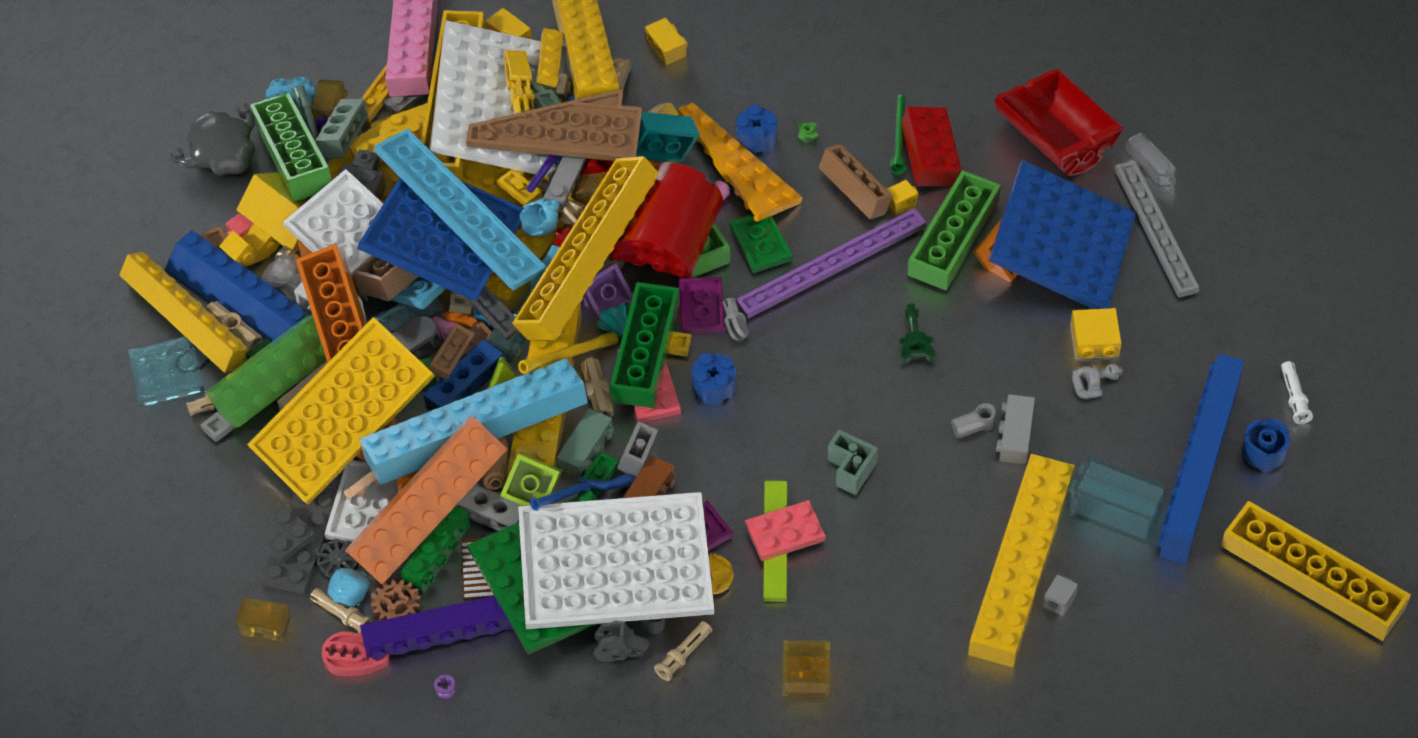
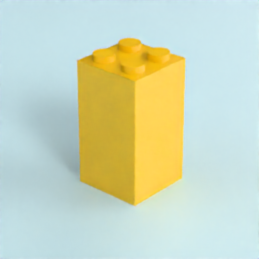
M279 172L254 174L236 210L289 251L295 252L300 251L298 244L301 241L283 225V221L312 197L293 201Z

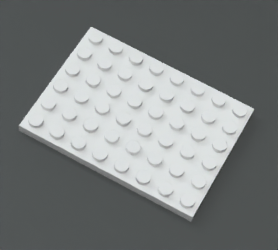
M446 20L430 151L536 174L549 154L467 147L466 139L469 124L514 114V110L510 109V89H507L503 57L505 50L526 51L532 74L531 81H534L537 77L541 41ZM562 46L559 73H564V46ZM541 84L544 87V89H552L554 94L557 96V86L555 88ZM556 161L547 174L556 169Z
M701 492L556 503L542 506L538 511L533 510L531 505L518 506L526 629L610 623L615 620L625 622L714 614Z

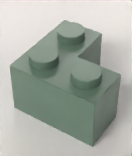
M838 430L828 444L827 455L828 461L840 466L836 474V486L856 495L877 464L878 447L842 430Z

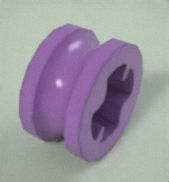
M441 675L436 678L434 682L436 694L441 698L452 697L456 692L454 678L450 675ZM447 683L448 689H443L442 684Z

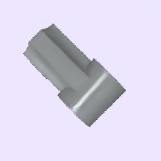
M983 403L976 408V411L951 420L956 437L960 439L978 431L988 432L993 430L996 424V411L993 405Z

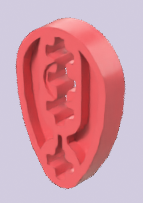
M336 633L330 636L322 647V659L326 669L338 676H360L374 673L385 668L390 662L389 654H386L379 661L372 658L367 660L362 635L358 633ZM333 649H336L337 652H335L333 656H330L329 653H331ZM344 650H348V654L345 657H341V653ZM355 652H359L360 654L357 655V658L352 657V655H354Z

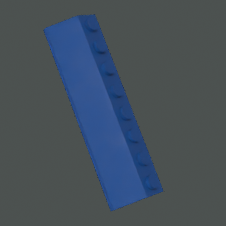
M190 230L176 242L165 267L167 273L207 302L217 301L231 313L238 314L245 324L262 336L263 340L267 338L270 342L274 341L304 317L311 315L193 230Z

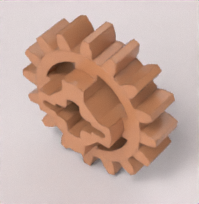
M394 579L391 581V585L384 582V588H376L377 595L371 596V609L374 618H379V621L421 611L420 604L422 602L418 589H413L412 583L405 585L402 579L399 584H396Z

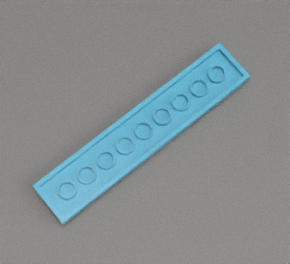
M408 128L375 145V153L513 291L545 272L547 266Z

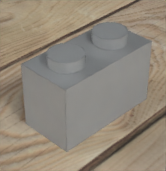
M638 421L617 469L637 477L658 430Z

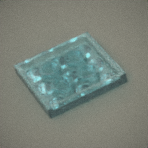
M186 337L128 350L140 406L205 391L195 346Z

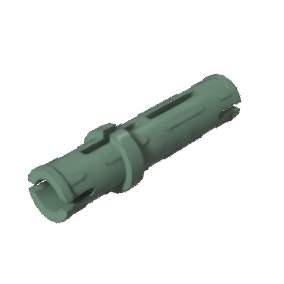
M296 86L292 88L297 104L296 107L315 141L319 134L311 111L312 104L308 101L305 86Z

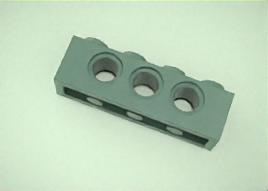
M364 98L341 99L334 108L333 113L315 139V143L324 159L344 158L350 145H352L368 118Z

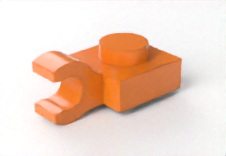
M448 309L441 315L442 319L457 323L468 330L478 323L472 317V313L459 314L449 312Z

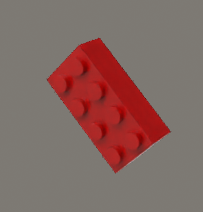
M907 106L901 123L915 186L953 187L962 169L947 107Z

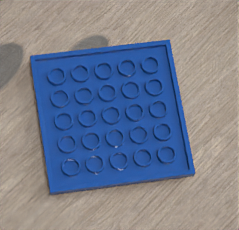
M1022 160L1019 164L988 261L1092 309H1109L1136 212Z
M401 178L397 181L357 247L358 250L473 301H477L494 272ZM461 181L514 235L516 234L521 225L520 213L524 208Z

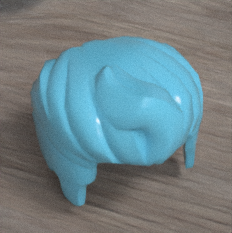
M543 198L523 206L525 209L520 213L522 232L529 236L541 237L555 231L559 216L557 212L559 202L557 200Z
M352 568L336 569L328 585L329 597L336 603L350 607L356 604L359 606L370 587V580L366 570H354Z

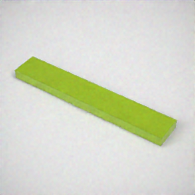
M765 481L764 514L787 507V481ZM787 553L764 560V602H787Z

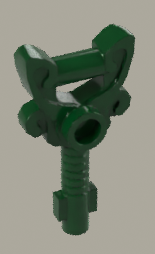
M910 303L906 306L907 310H905V318L909 321L910 333L905 334V338L899 339V346L903 348L901 364H907L911 361V358L923 357L929 362H935L936 353L932 347L933 337L926 336L924 332L919 331L917 323L919 312L918 309H915V304Z

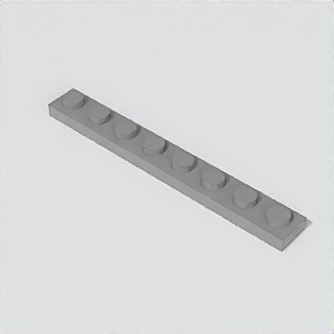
M1136 161L1115 165V172L1178 298L1198 293L1199 286Z

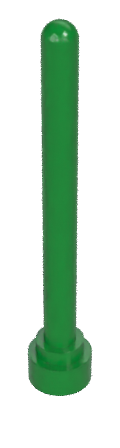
M902 94L897 97L895 156L890 161V171L894 174H903L907 169V161L903 157L904 133L901 122L905 113V96Z

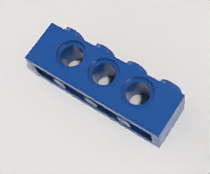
M485 340L475 345L470 353L463 359H460L448 380L441 377L435 385L430 386L423 395L425 407L432 411L475 394L492 378L500 356H503V353Z

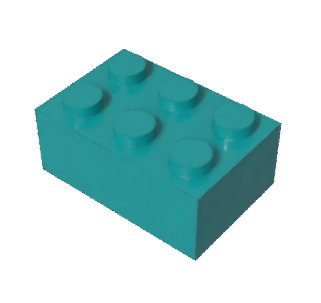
M642 112L636 157L644 156L647 160L663 162L674 159L676 163H683L700 136L693 117Z

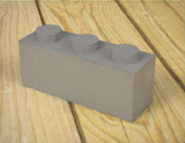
M1008 394L1007 403L1003 402L1001 415L1005 416V421L1000 420L999 434H1003V437L998 439L996 452H1000L999 461L1026 465L1034 397Z

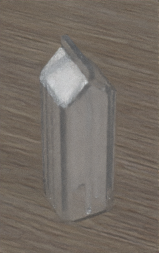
M1143 132L1129 138L1126 142L1125 152L1133 161H1136L1137 165L1158 188L1168 189L1173 193L1176 178L1174 177L1175 166Z

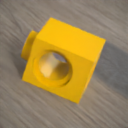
M907 180L887 188L893 195L888 208L895 217L917 207L918 191Z

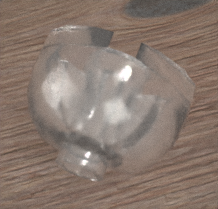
M284 246L275 255V260L272 264L269 263L261 279L273 288L278 289L287 288L291 283L296 285L301 278L296 259L300 258L299 255L291 248Z

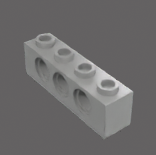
M476 483L456 506L467 510L469 519L500 531L519 522L518 506L522 505L500 496L501 492L497 490L491 491ZM479 501H485V502H486V503H484V504H482V505L476 504V503L479 502ZM500 509L506 510V511L503 512V513H498V512H497V511L500 510Z

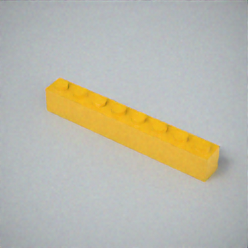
M144 252L127 254L119 275L224 373L232 372L244 363L249 349L239 338L235 337L226 326L222 325L187 290L176 283L174 278L164 272L161 266L152 261L148 254Z

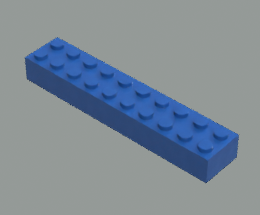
M1218 354L1217 361L1211 362L1204 392L1200 398L1198 412L1195 415L1193 428L1188 438V445L1184 451L1182 465L1178 471L1176 485H1174L1171 501L1168 504L1165 515L1166 518L1160 531L1157 547L1161 548L1159 557L1183 564L1187 563L1236 397L1245 360Z

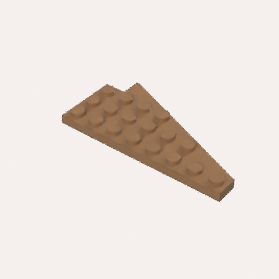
M620 89L469 124L466 146L615 161L616 158L636 157L642 107L623 106V90Z

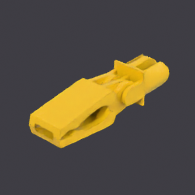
M506 49L503 57L507 89H510V109L514 110V114L535 109L533 102L535 95H533V90L530 89L532 74L527 53L521 50Z

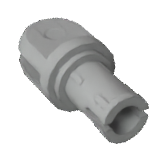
M727 298L726 301H723L727 315L724 320L725 325L734 340L742 341L749 334L746 317L743 313L739 312L736 299Z

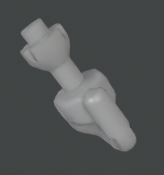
M1116 363L1109 364L1105 369L1100 370L1095 365L1075 369L1072 375L1075 391L1082 399L1101 397L1100 378L1106 377L1110 380H1118L1119 375H1122L1123 371L1122 367L1117 366ZM1081 379L1085 380L1088 390H1084Z

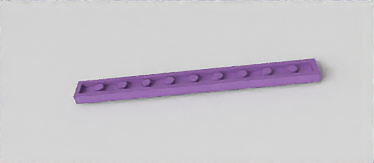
M914 208L737 298V306L748 319L926 228V221Z

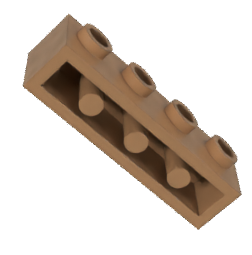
M842 144L826 148L818 168L870 220L885 215L893 195Z

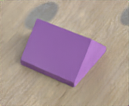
M613 263L596 274L592 285L588 287L581 301L598 320L602 310H607L612 306L617 308L621 302L630 304L633 294L617 263Z

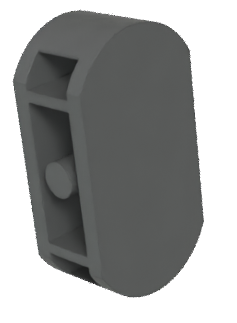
M425 316L416 317L391 333L418 360L427 358L438 351L443 342L435 322Z

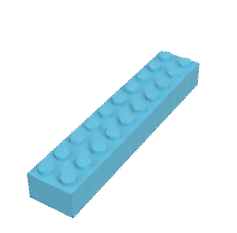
M567 358L360 438L364 458L377 481L382 485L420 470L469 416L476 418L498 439L587 404L584 382Z

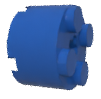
M751 105L748 109L742 111L736 119L737 141L752 154L771 151L777 143L776 115L768 109L761 108L759 105Z
M703 353L692 367V390L701 402L717 405L727 398L729 400L734 395L736 390V370L730 357L721 354Z
M1268 418V420L1260 421L1261 419H1257L1251 422L1246 429L1241 455L1251 466L1263 472H1270L1272 469L1281 466L1286 459L1290 445L1289 431L1278 420Z

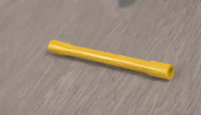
M612 331L554 352L522 360L519 362L518 368L523 374L529 373L566 358L617 344L619 336L616 332Z

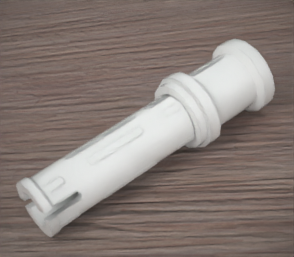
M1284 362L1281 365V370L1290 396L1288 404L1293 409V421L1296 424L1308 423L1313 419V413L1307 405L1309 402L1308 397L1302 392L1294 362Z

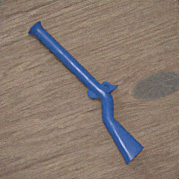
M628 473L608 481L587 480L581 477L578 479V484L540 498H532L530 505L533 510L538 511L542 506L582 491L589 492L590 489L612 490L630 487L636 478Z

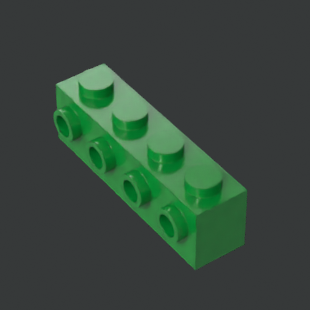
M455 506L420 543L401 571L405 585L412 583L413 589L417 588L419 593L425 594L441 568L444 567L451 553L456 549L463 535L468 531L470 521L467 510Z

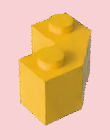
M253 224L243 237L232 230L219 247L234 261L247 267L269 258L277 250L280 243Z

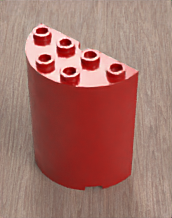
M1057 68L1045 72L1035 79H1030L1025 86H1015L1013 89L999 94L994 101L997 112L1062 172L1069 176L1081 174L1096 165L1103 158L1101 154L1108 146L1111 148L1114 146L1123 130V127Z
M659 163L655 167L659 175L655 179L654 185L645 195L644 201L637 208L633 219L627 224L623 235L619 237L609 257L617 261L633 263L637 266L651 264L656 271H664L679 277L691 278L723 203V196L718 186L708 182L705 179L706 175L702 172L679 163Z

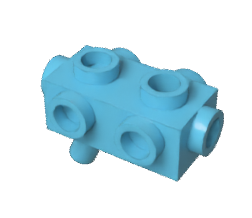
M296 77L293 80L278 78L270 82L269 89H266V99L275 97L279 93L285 94L289 92L296 104L292 88L303 85L305 86L308 101L312 103L314 97H316V86L313 85L311 78Z

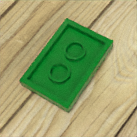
M754 214L729 222V227L753 273L793 261V255L772 216L757 222L754 220Z

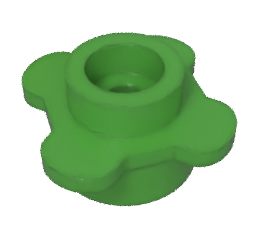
M815 122L799 123L797 125L799 130L798 138L805 142L816 139L818 137V132H816L817 124Z

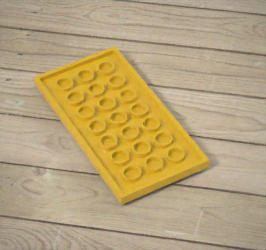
M373 317L247 445L309 505L362 451L360 438L383 430L435 375Z

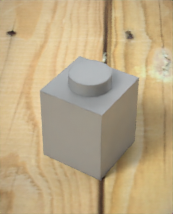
M1057 574L1044 595L1043 607L1064 617L1076 597L1078 584L1074 583L1070 578Z

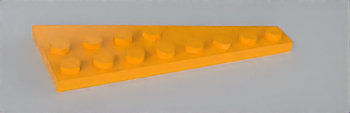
M692 102L678 108L677 113L679 116L693 117L700 134L696 140L697 143L701 142L704 146L705 154L712 157L716 169L725 181L735 188L734 193L737 197L741 196L745 202V208L747 210L750 209L754 214L755 221L758 222L801 204L803 198L697 105Z

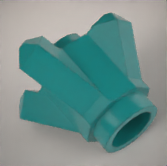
M621 302L617 308L612 306L607 310H602L600 312V319L596 321V326L609 332L614 331L622 339L629 314V304Z

